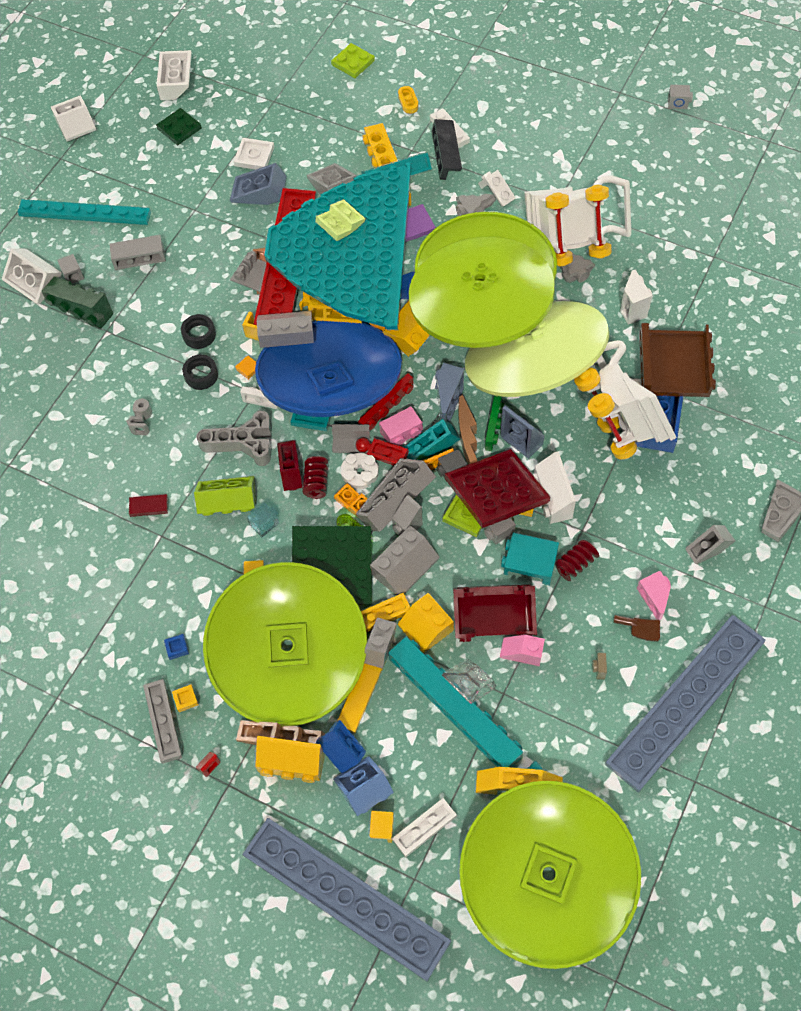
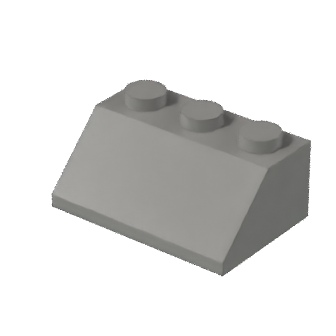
M303 311L259 315L257 317V334L260 348L314 343L312 312Z
M409 526L370 565L371 575L396 596L401 593L405 594L439 560V556L427 539L412 526Z

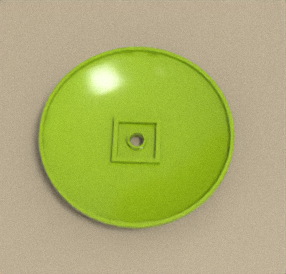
M280 562L268 564L240 576L224 590L214 604L208 616L203 637V656L206 671L219 696L228 706L247 719L257 723L274 722L280 724V727L307 724L332 712L354 689L366 660V626L359 606L353 596L330 574L301 563ZM286 640H290L293 643V647L289 651L282 649V643Z
M558 781L530 782L500 794L476 817L467 833L461 852L460 886L466 908L473 922L482 935L495 948L508 957L530 966L559 969L581 965L593 960L611 948L620 939L629 926L638 905L641 890V866L636 845L627 826L620 816L601 798L569 783ZM545 868H552L555 871L556 875L553 880L548 881L544 879L542 873Z

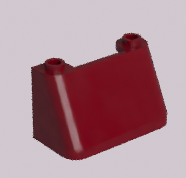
M534 585L453 588L455 639L459 638V642L472 641L471 638L475 636L537 635Z

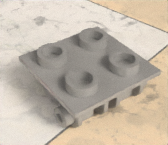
M250 251L242 260L230 281L260 292L267 262L257 259L256 252Z

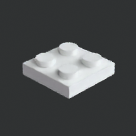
M242 138L233 161L234 166L255 170L268 166L274 150V142Z

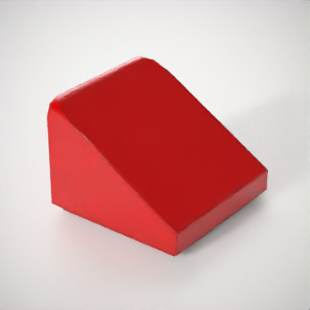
M209 752L196 766V769L205 777H208L221 761L215 753Z

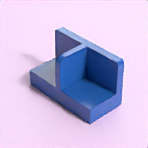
M341 720L335 722L326 734L316 740V744L321 745L323 752L341 773L360 763L366 753V750Z

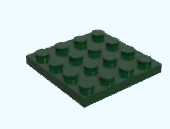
M292 526L293 563L313 566L330 574L350 592L357 605H372V576L370 568L371 526Z

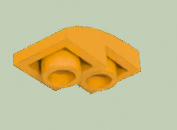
M348 483L334 495V499L355 516H357L356 513L368 499L362 493L356 492Z

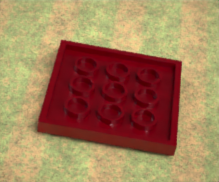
M511 449L445 473V480L482 529L550 502L549 494Z

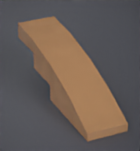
M461 395L459 396L458 411L459 435L463 454L469 465L477 462V457L474 453L477 451V440L474 434H477V423L464 396Z
M241 720L236 741L256 745L257 736L316 744V740L325 733L317 730H303L301 727L296 726L280 727V724L274 722L257 723L255 721Z

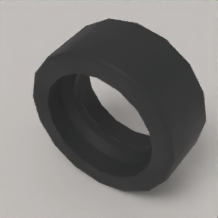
M196 314L183 321L180 329L187 346L194 349H202L211 345L215 340V327L209 317ZM196 326L208 328V332L201 337L195 338L188 335L189 331Z
M201 354L194 355L183 364V376L189 387L196 390H204L213 386L217 381L218 371L211 357ZM198 366H207L211 369V372L204 378L196 379L190 376L191 371Z

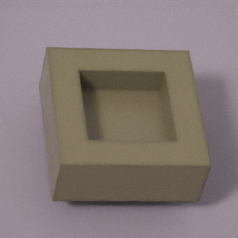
M598 653L596 660L592 661V671L596 672V679L605 680L607 674L606 653Z

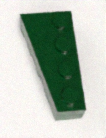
M53 277L42 290L47 304L58 307L64 313L72 314L78 320L86 321L90 326L102 329L113 315L104 292L100 291L97 294L94 289L88 288V290H85L82 285L76 284L73 286L70 281Z

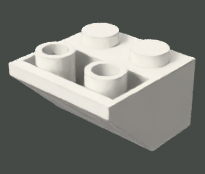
M81 95L51 107L55 120L66 141L96 131V127Z
M636 270L631 272L624 290L620 309L628 324L647 318L653 297L651 290L646 287L642 276Z

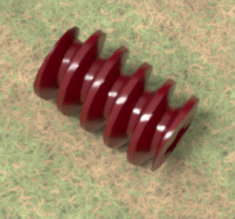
M313 456L305 460L302 493L311 499H321L326 496L327 458Z
M580 540L578 545H574L572 549L561 556V559L556 560L555 566L565 580L571 581L569 575L574 578L577 577L576 571L579 573L583 571L581 565L587 568L588 562L593 563V557L599 558L600 555L591 543L586 540Z

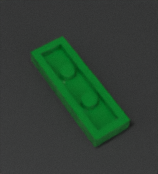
M494 395L485 441V451L492 452L493 445L498 443L499 434H496V430L501 427L502 418H499V414H502V409L505 403L501 402L502 396Z

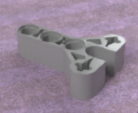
M265 411L255 412L253 418L240 427L202 429L197 433L196 438L203 452L242 451L253 458L259 466H266L271 460L269 439H257L260 437H271V423L269 415Z

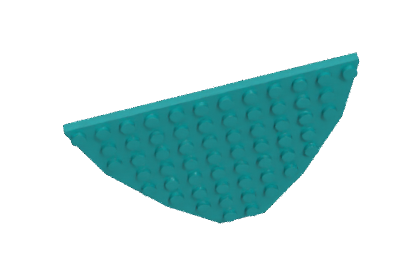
M407 162L405 166L401 167L392 166L390 170L386 171L376 170L358 175L353 178V181L347 184L342 183L320 194L321 197L315 200L310 199L301 204V208L296 212H290L282 218V222L268 228L264 254L265 260L296 288L344 316L382 326L387 330H398L411 162ZM345 200L365 218V222L348 236L336 241L315 222L316 216L330 211L331 204Z

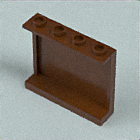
M641 323L639 331L641 386L656 396L710 397L712 390H715L716 379L712 377L715 365L711 363L713 347H710L712 332H709V324L705 325L704 331L649 330V323Z

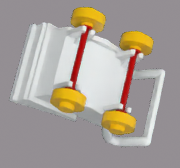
M608 175L600 177L589 188L573 191L572 187L524 192L527 221L540 229L549 239L556 254L557 266H565L573 261V253L567 249L581 248L590 245L588 247L589 256L599 259L609 256L612 253L611 244L607 243L604 238L605 233L614 232L625 237L631 236L630 183L628 180ZM604 183H613L624 188L625 229L615 225L602 227L601 205H604V199L609 197V188L602 186Z
M616 340L608 342L604 350L618 348L610 362L606 364L602 355L597 360L601 369L599 371L600 374H598L595 368H589L574 378V383L580 391L592 392L594 397L588 403V410L593 417L598 418L597 424L602 432L614 433L615 438L611 445V451L615 458L622 460L631 457L636 452L637 444L635 441L641 442L655 438L656 442L660 441L661 443L669 438L673 440L677 437L656 395L641 386V379H630L628 374L623 373L620 369L618 361L625 353L626 345L623 341ZM601 388L602 393L598 394L596 390ZM620 427L624 431L621 434L617 431Z

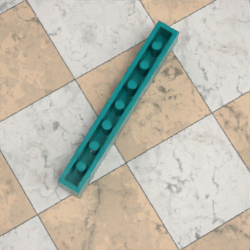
M405 637L388 652L389 660L496 767L512 768L522 759V746L516 740L512 741L502 726L494 724L490 714L485 710L482 712L477 707V702L471 696L467 697L462 692V687L457 682L453 683L443 668L436 667L432 657L428 654L424 655L420 651V646L414 640L410 641Z

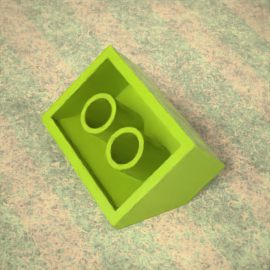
M254 476L199 481L194 491L197 514L209 516L215 512L229 514L234 510H240L241 512L251 511L255 508L256 504Z

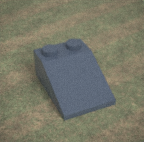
M277 163L236 176L230 202L261 205L277 203L280 201L287 176Z
M443 363L441 369H437L435 375L437 380L435 389L437 390L440 420L444 419L450 423L459 402V396L462 395L464 390V368Z
M507 406L503 407L501 438L529 459L543 446L544 435L540 429L530 425L524 417H520Z

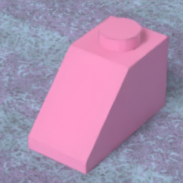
M661 571L640 580L637 586V590L657 620H662L671 588L669 579L663 576Z
M529 635L506 637L503 639L500 658L540 666L545 639Z

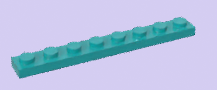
M21 199L17 211L21 217L148 225L151 215L150 208L26 199Z

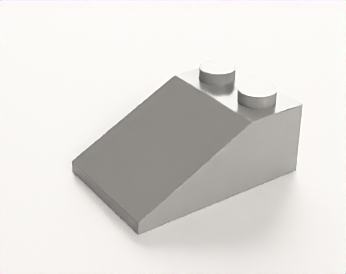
M336 163L307 175V179L319 194L342 183L347 184L356 177L354 173Z

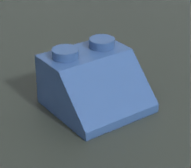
M369 756L333 779L357 816L366 813L371 807L386 800L394 793L382 770Z

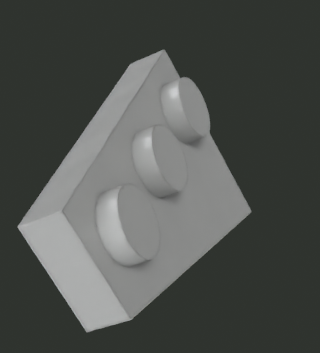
M777 480L761 533L777 542L782 539L801 515L800 491Z

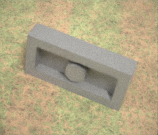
M332 424L333 453L368 452H359L355 444L359 438H366L370 442L369 425Z

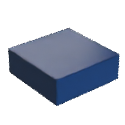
M184 634L164 640L169 660L189 654Z

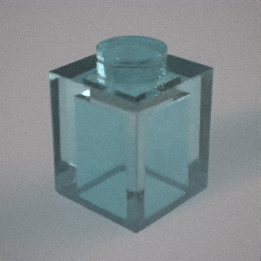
M263 503L247 516L249 525L261 538L279 524L278 512L272 506L269 508L266 503Z

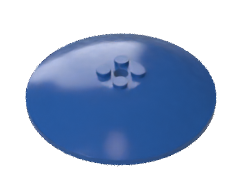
M312 321L314 343L264 347L258 356L255 367L258 387L263 395L274 405L299 415L332 417L360 411L384 398L394 388L400 377L402 360L396 343L389 336L384 335L383 331L366 323Z

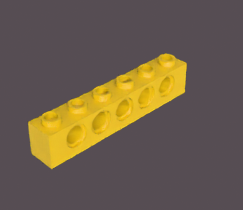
M383 123L364 127L365 134L362 135L364 145L367 144L368 155L372 156L373 168L397 161ZM409 191V202H408V206H411V193H410V191Z

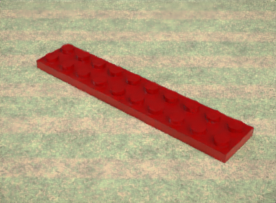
M283 188L275 226L282 222V218L290 212H296L300 209L301 204L310 199L315 200L316 191ZM268 262L266 263L253 323L256 326L259 315L292 313L298 290Z

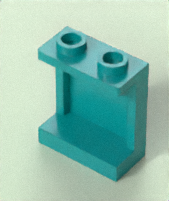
M513 533L512 538L507 539L505 550L508 551L507 557L503 556L501 568H504V575H508V572L536 577L543 579L542 584L550 586L559 542Z

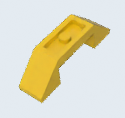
M510 767L484 769L477 771L476 793L497 795L498 790L507 791L530 782H563V777L536 769Z

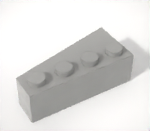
M400 458L356 513L357 517L365 526H371V530L380 532L392 520L404 498L409 495L414 499L436 476L424 461Z

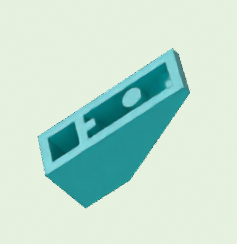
M442 419L404 446L409 451L406 459L424 460L448 449L458 442L460 437L453 425Z

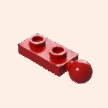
M359 438L355 444L359 452L368 451L367 455H372L375 460L394 466L400 458L406 459L409 453L407 448L375 438L372 444L366 438Z

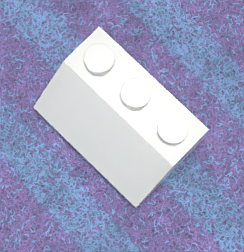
M191 50L160 52L157 89L160 100H176L189 87Z
M11 248L2 280L36 304H40L45 299L42 294L44 287L53 277L60 278L62 272L27 249Z
M558 451L535 466L534 474H532L550 496V502L543 506L545 518L548 517L550 524L572 519L576 503Z

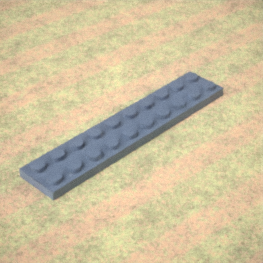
M732 615L609 757L605 765L639 793L762 647L766 639Z
M270 818L266 819L242 854L245 858L426 982H428L451 943L449 938Z

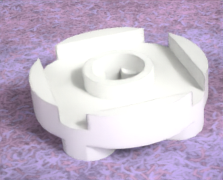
M365 453L349 454L341 465L342 479L353 489H365L378 478V464L372 455ZM358 468H362L365 471H362L361 474H357V471L355 470Z

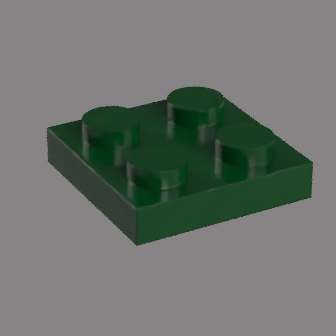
M179 108L156 124L157 129L177 146L202 129L201 124L182 108Z

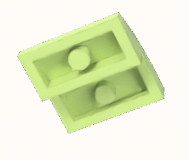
M341 200L331 204L330 211L316 216L315 222L338 241L360 227L365 222V218L345 200Z

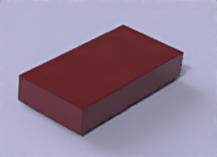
M167 494L129 497L130 517L168 514Z

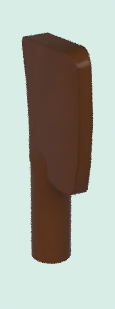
M614 615L613 623L632 626V636L646 641L658 642L660 640V620L633 619Z

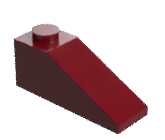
M296 441L277 443L280 474L284 491H294L303 488Z

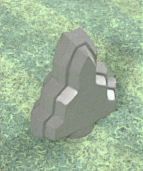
M493 194L456 197L458 203L456 205V212L458 216L484 212V209L490 207L496 201V198Z
M573 253V261L570 264L561 266L562 276L566 282L572 283L577 280L582 283L588 279L595 264L590 259L586 260L582 256Z

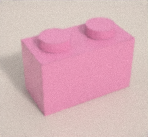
M409 407L379 422V428L386 442L400 446L410 438L418 437L423 432V423L413 408Z

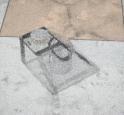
M468 658L442 674L470 704L496 688L494 680Z

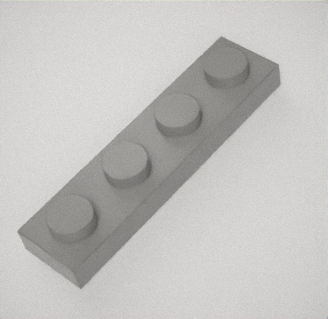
M161 679L143 685L160 762L164 764L183 758L165 681Z

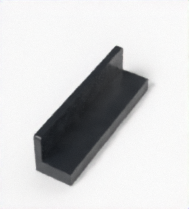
M434 119L431 133L439 179L446 180L449 171L462 170L453 120Z

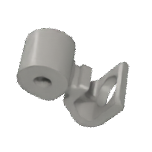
M142 398L136 400L133 404L132 409L135 416H131L126 421L131 433L134 435L149 434L148 426L144 423V420L151 417L152 410L149 402Z

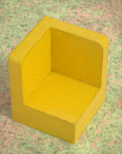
M249 311L242 324L245 337L258 340L257 326L253 325L254 315L253 312Z
M371 811L370 838L387 839L388 843H392L393 812Z

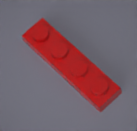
M407 373L384 398L379 400L358 420L359 425H369L370 430H372L381 418L387 416L393 406H397L401 399L413 390V377Z

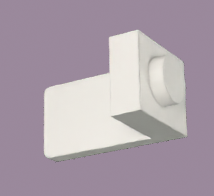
M499 170L492 174L489 171L482 176L483 180L478 183L481 189L488 185L502 207L515 199L514 194Z

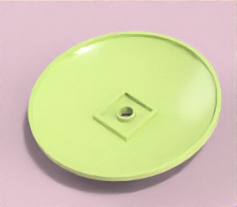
M555 301L542 322L524 336L502 345L469 348L465 359L467 376L476 388L495 396L519 397L554 389L578 377L599 359L609 340L608 324L603 314L592 306L572 301Z

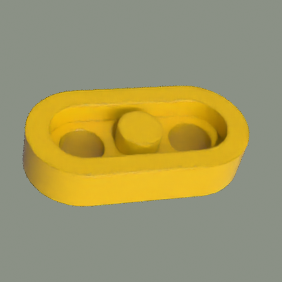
M409 86L401 87L398 90V98L403 111L408 114L417 112L418 100L413 88Z

